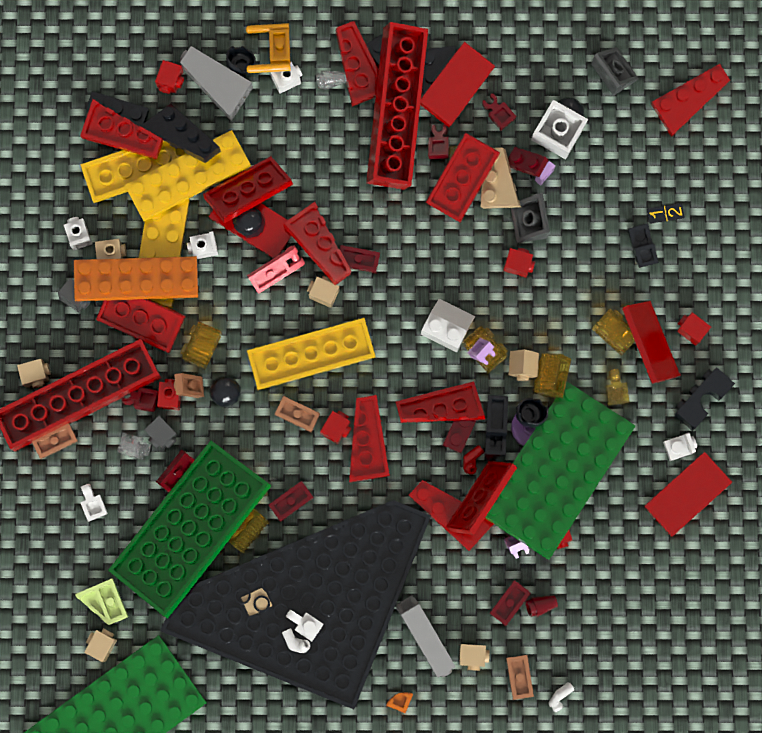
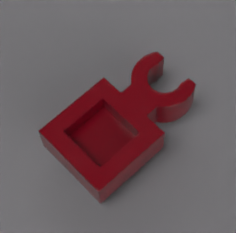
M491 94L490 98L493 103L488 104L483 100L482 106L486 110H491L488 117L501 131L513 122L517 116L505 102L499 105L497 97Z
M443 124V129L440 132H437L436 126L432 125L431 129L434 137L429 138V159L449 158L450 140L449 137H445L448 132L446 125Z
M139 388L138 393L133 391L129 394V398H121L125 405L133 404L135 409L154 412L158 402V391Z

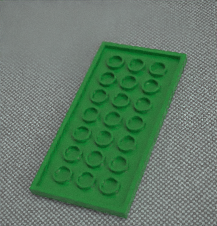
M566 382L550 406L548 418L541 426L536 427L514 460L513 464L517 469L485 518L549 560L634 430L635 425L569 382Z
M210 440L108 571L168 619L270 489L271 485Z
M158 635L24 733H167L207 702L161 636Z

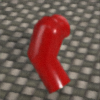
M479 445L463 457V470L466 474L473 475L477 471L476 459L484 454Z

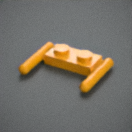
M289 23L247 26L246 32L248 34L269 32L270 64L248 65L246 68L247 72L291 71Z

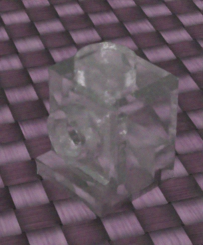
M123 432L117 452L121 455L144 460V457L149 455L151 445L143 442L144 438L134 435L129 438V435Z

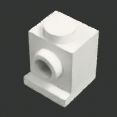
M290 62L291 71L270 72L279 94L301 84L300 77L302 73L298 65L293 66L292 62ZM287 73H290V74H291L289 77H284V76H283V75H285V74H287Z
M79 217L68 219L64 228L73 251L91 245L92 241L84 219H79ZM79 228V233L74 234L73 230Z
M213 231L190 237V242L187 243L189 255L193 254V257L197 256V259L218 255ZM204 242L205 246L200 248L198 243Z

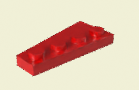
M352 21L337 27L335 32L353 107L376 97L379 70L355 22Z
M718 64L652 101L651 105L672 137L710 99L725 87L730 79L722 66Z
M92 100L80 135L82 139L153 159L158 158L163 144L162 138L132 123L129 119L99 104L96 100Z
M315 202L284 223L283 227L334 285L351 274V269L341 250L338 249L334 242L335 239L332 233L329 232L323 216L320 215Z
M474 381L395 402L401 423L485 420Z
M377 395L356 398L349 483L390 476Z
M423 480L408 495L468 551L494 525L485 518L474 535L451 532L446 528L447 524L462 501Z

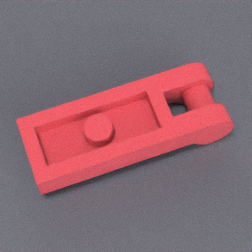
M293 245L247 276L259 294L302 267L305 261L302 257H299L298 250ZM291 258L292 263L288 265L286 261Z

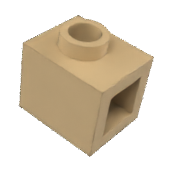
M119 239L95 242L97 259H123V256H126L125 244H122Z
M323 276L322 278L317 277L315 281H311L307 292H309V299L332 308L340 288L338 285H334L328 277Z
M525 349L510 351L509 376L517 377L518 381H529V378L537 377L539 353Z
M42 359L17 365L24 387L32 386L33 388L44 386V382L49 381L48 375H51L48 363H44Z
M262 588L250 593L251 598L249 602L244 604L249 616L259 613L253 605L256 597L262 595L269 599L267 593ZM249 594L241 597L243 602L248 600ZM265 598L257 599V609H266L268 601Z
M104 628L102 632L100 630H96L95 633L91 632L86 641L88 646L84 653L101 662H106L117 642L113 638L114 634Z
M460 644L459 665L468 666L467 670L480 671V667H485V663H489V650H486V646Z

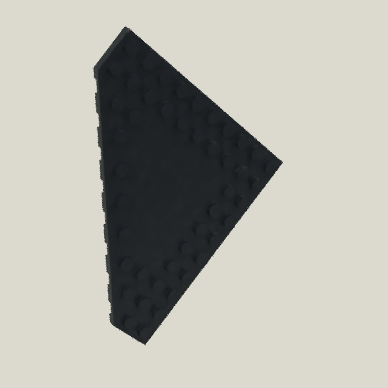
M392 500L196 583L169 618H165L160 631L354 710L431 515ZM262 588L267 593L269 599L262 595L256 597L253 605L259 613L249 616L244 604L249 602L251 598L250 593ZM249 594L248 600L243 602L241 597ZM265 598L268 601L267 608L264 610L257 609V599ZM289 610H292L301 617L308 613L323 623L313 641H310L294 630L298 624L286 617ZM291 628L295 638L310 642V649L306 653L291 651L282 632Z

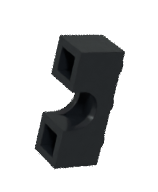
M717 367L713 371L709 369L701 377L704 381L699 386L695 384L688 392L691 396L686 401L682 399L675 407L677 411L674 416L691 431L709 414L701 406V397L703 395H711L719 401L735 384Z

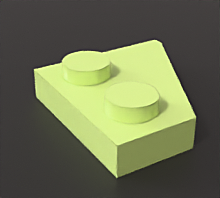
M114 579L107 580L75 594L79 600L108 625L129 617Z

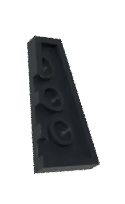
M171 103L141 125L144 129L162 138L163 141L168 142L170 146L176 149L180 148L186 154L204 163H207L221 152L220 147Z

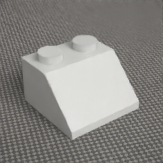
M553 100L534 131L531 140L566 159L588 119Z
M438 299L421 330V335L458 352L475 316Z

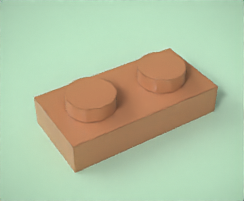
M184 373L174 374L176 395L194 398L204 397L203 378L201 376Z
M283 396L275 416L312 433L320 413Z
M68 423L32 441L39 458L43 459L78 442V439Z
M527 655L506 658L512 699L534 697Z

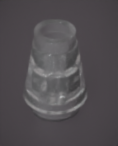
M321 71L316 73L318 89L327 90L346 83L345 72Z

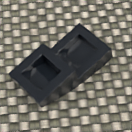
M648 223L627 228L638 267L641 268L659 263Z

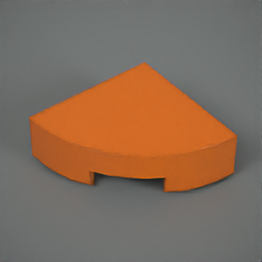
M409 692L395 694L388 700L386 706L406 713L413 694Z

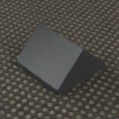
M617 47L598 52L594 55L591 65L613 96L639 79Z
M543 193L520 200L521 207L511 208L517 243L548 238L550 230Z

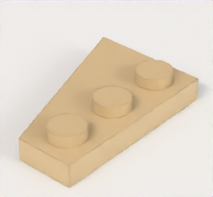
M494 148L500 152V155L482 185L481 207L483 209L521 207L516 194V186L511 176V168L506 150L504 148Z

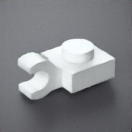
M90 484L81 486L86 500L80 503L88 522L107 515L108 512L101 495L94 496Z
M289 610L286 615L287 618L298 624L294 630L310 641H313L323 626V623L308 613L301 617L292 610Z

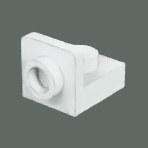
M690 433L663 442L669 461L691 455L696 452L695 448H697L694 436H690Z

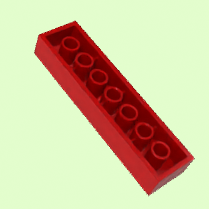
M389 22L383 28L367 184L403 190L412 185L428 29L394 22Z
M139 339L1 408L0 429L9 448L15 452L31 444L32 441L68 423L71 424L129 395L131 392H135L139 388H143L161 379V376L142 339Z

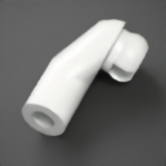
M291 628L282 632L291 651L306 653L310 649V642L295 638Z
M567 682L557 689L550 699L549 707H552L554 712L563 708L560 700L574 691L571 683Z

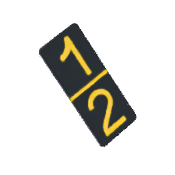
M682 203L647 209L650 224L685 218Z

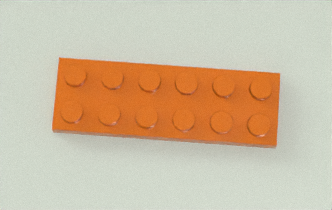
M197 256L74 260L75 301L198 297Z

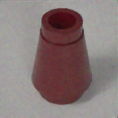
M555 595L531 597L525 602L529 616L537 618L558 607V602Z

